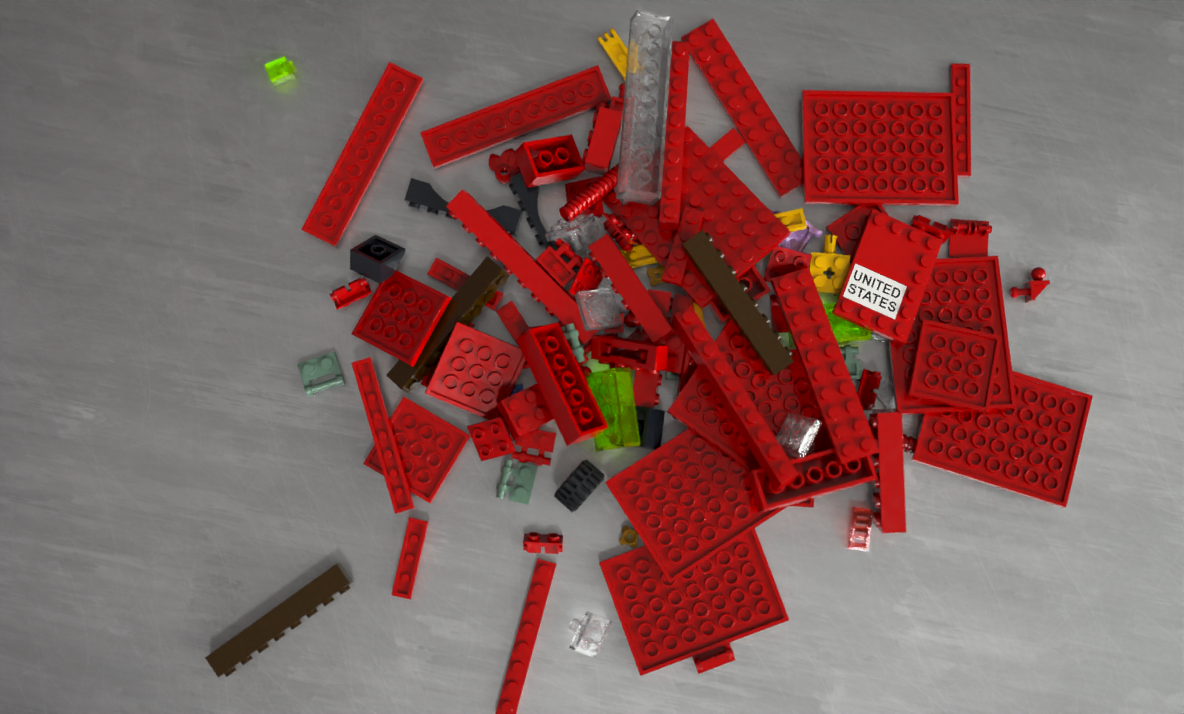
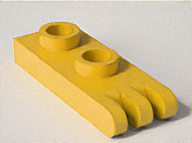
M611 28L609 31L612 37L605 32L603 36L606 41L601 36H598L596 39L625 81L639 72L640 67L616 31Z

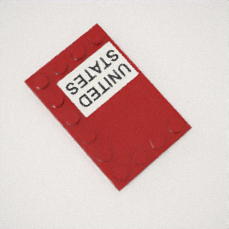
M872 209L832 314L896 343L906 344L943 240Z

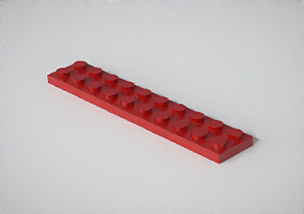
M714 18L682 36V42H690V56L735 128L746 141L745 144L779 198L803 185L802 158Z
M391 62L388 63L301 229L302 231L337 248L424 82L422 77Z
M597 65L420 132L433 168L436 169L594 109L599 101L610 103L612 98Z
M809 267L772 278L771 284L839 464L842 465L878 453L877 444Z

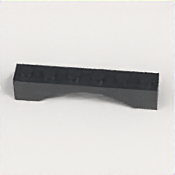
M521 172L510 177L511 184L509 188L513 195H518L520 201L517 203L522 212L526 211L528 215L526 220L530 228H535L537 232L535 238L538 244H543L545 249L551 246L556 251L559 247L555 244V240L547 233L539 217L538 195L540 187L527 188ZM565 254L560 256L567 264L571 261ZM575 266L572 270L577 274L579 268Z
M411 178L404 199L409 204L408 207L415 210L423 208L429 214L437 216L440 213L445 215V218L456 221L448 213L449 209L446 206L449 202L440 197L430 183ZM505 205L486 210L510 235L517 236L523 216L522 210Z

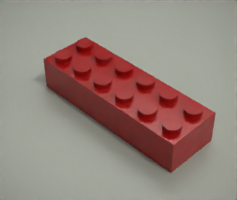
M559 323L532 328L520 336L517 342L566 445L569 446L596 437L608 429L606 420Z
M896 408L872 409V414H869V425L873 428V437L879 450L878 453L870 455L878 479L872 481V485L875 487V493H872V503L875 504L876 512H873V524H876V528L881 533H906L902 412Z
M834 449L790 460L799 475L793 482L777 491L762 468L752 470L747 474L758 513L863 485L878 479L871 456L840 465Z

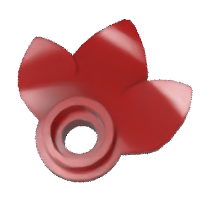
M512 148L505 150L501 156L491 154L489 157V168L495 172L496 179L503 184L509 183L510 177L521 172L514 156L515 150Z

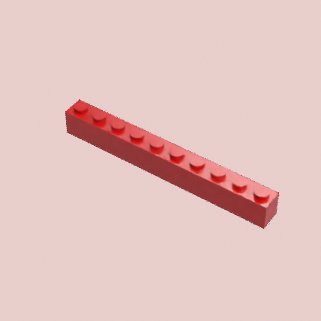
M671 41L658 230L677 231L679 226L690 42Z
M462 189L446 206L449 209L448 213L455 220L458 218L463 223L462 227L469 234L472 232L477 237L475 240L483 248L486 246L491 251L489 254L496 261L500 260L504 264L503 268L510 275L514 274L518 278L517 282L524 289L527 287L532 292L530 295L538 303L541 301L546 306L544 309L551 316L555 315L559 319L558 323L562 327L565 326L567 330L566 325L574 323L575 330H578L579 333L578 339L580 343L582 342L585 345L602 328L465 189Z
M692 306L674 314L672 326L776 491L793 482L799 475Z

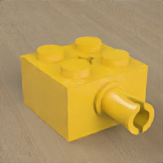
M824 235V252L810 253L812 257L809 270L820 295L838 296L849 269L850 255L835 253L837 236ZM827 270H828L829 274H831V276H830L828 279H827V275H824V274H823V273L826 272Z

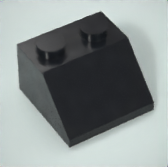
M374 235L350 249V270L381 284L393 276L406 249Z
M621 406L616 445L646 449L659 448L662 440L665 411L647 407Z

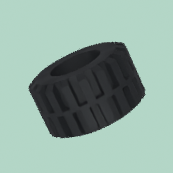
M584 460L556 490L554 497L567 509L574 512L604 480L605 475L591 462Z

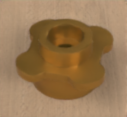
M658 265L656 268H648L647 270L652 286L663 282L662 276L665 269L661 265Z
M624 526L619 543L621 545H630L632 548L637 547L638 533L635 529H629L628 526Z

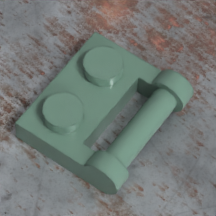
M335 352L297 364L307 397L336 385H345ZM333 373L336 375V378L311 386L310 381Z

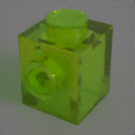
M285 56L264 65L275 88L296 79L294 72L297 70L293 62H289Z

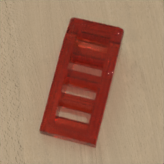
M852 508L848 549L868 551L873 521V511L871 509ZM857 516L867 517V519L857 518ZM856 523L866 524V527L856 526ZM855 531L865 532V535L855 534ZM854 539L864 540V543H856Z

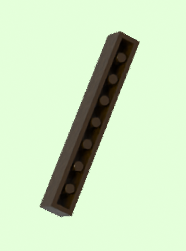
M703 230L680 246L769 374L776 375L794 362L791 358L793 356L792 352L787 346L784 347L780 342L782 339L776 330L772 331L769 326V319L765 314L761 315L757 309L759 305L753 297L749 298L746 293L748 291L742 281L738 282L735 277L736 272L732 266L726 265L723 260L725 258L720 249H715L712 244L713 239L709 233H704Z
M487 256L451 298L414 367L399 360L386 376L401 390L409 394L418 387L419 382L430 373L431 368L439 361L456 321L469 326L474 317L481 313L485 304L493 299L496 291L507 282L510 275Z
M341 563L335 564L209 654L205 659L218 678L223 675L228 677L236 671L235 667L240 663L245 665L252 660V654L257 651L260 654L269 648L268 643L273 639L277 642L286 635L284 632L287 629L291 628L293 630L301 625L302 622L300 620L305 616L308 618L312 617L318 612L317 608L322 604L324 607L334 601L333 596L338 593L342 595L351 589L349 585L353 583V580Z

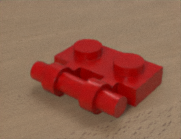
M558 238L555 244L559 248L554 251L549 246L536 258V261L563 288L576 276L572 269L575 266L580 268L583 258L579 254L576 255L570 249L571 246L567 242ZM562 254H565L571 260L568 264L560 257Z
M536 429L516 439L514 445L521 446L522 449L521 452L516 451L512 453V459H517L522 463H525V461L536 463L537 466H550L551 458L544 457L545 451L553 453L557 433ZM528 448L539 450L538 456L527 454Z

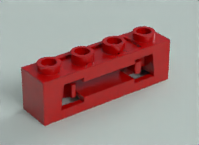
M606 334L593 335L591 359L599 360L598 363L610 364L612 362L616 367H626L628 365L632 370H642L644 368L648 373H658V370H663L667 367L668 345ZM618 348L633 351L648 350L641 352L640 357L627 354H612L618 352Z

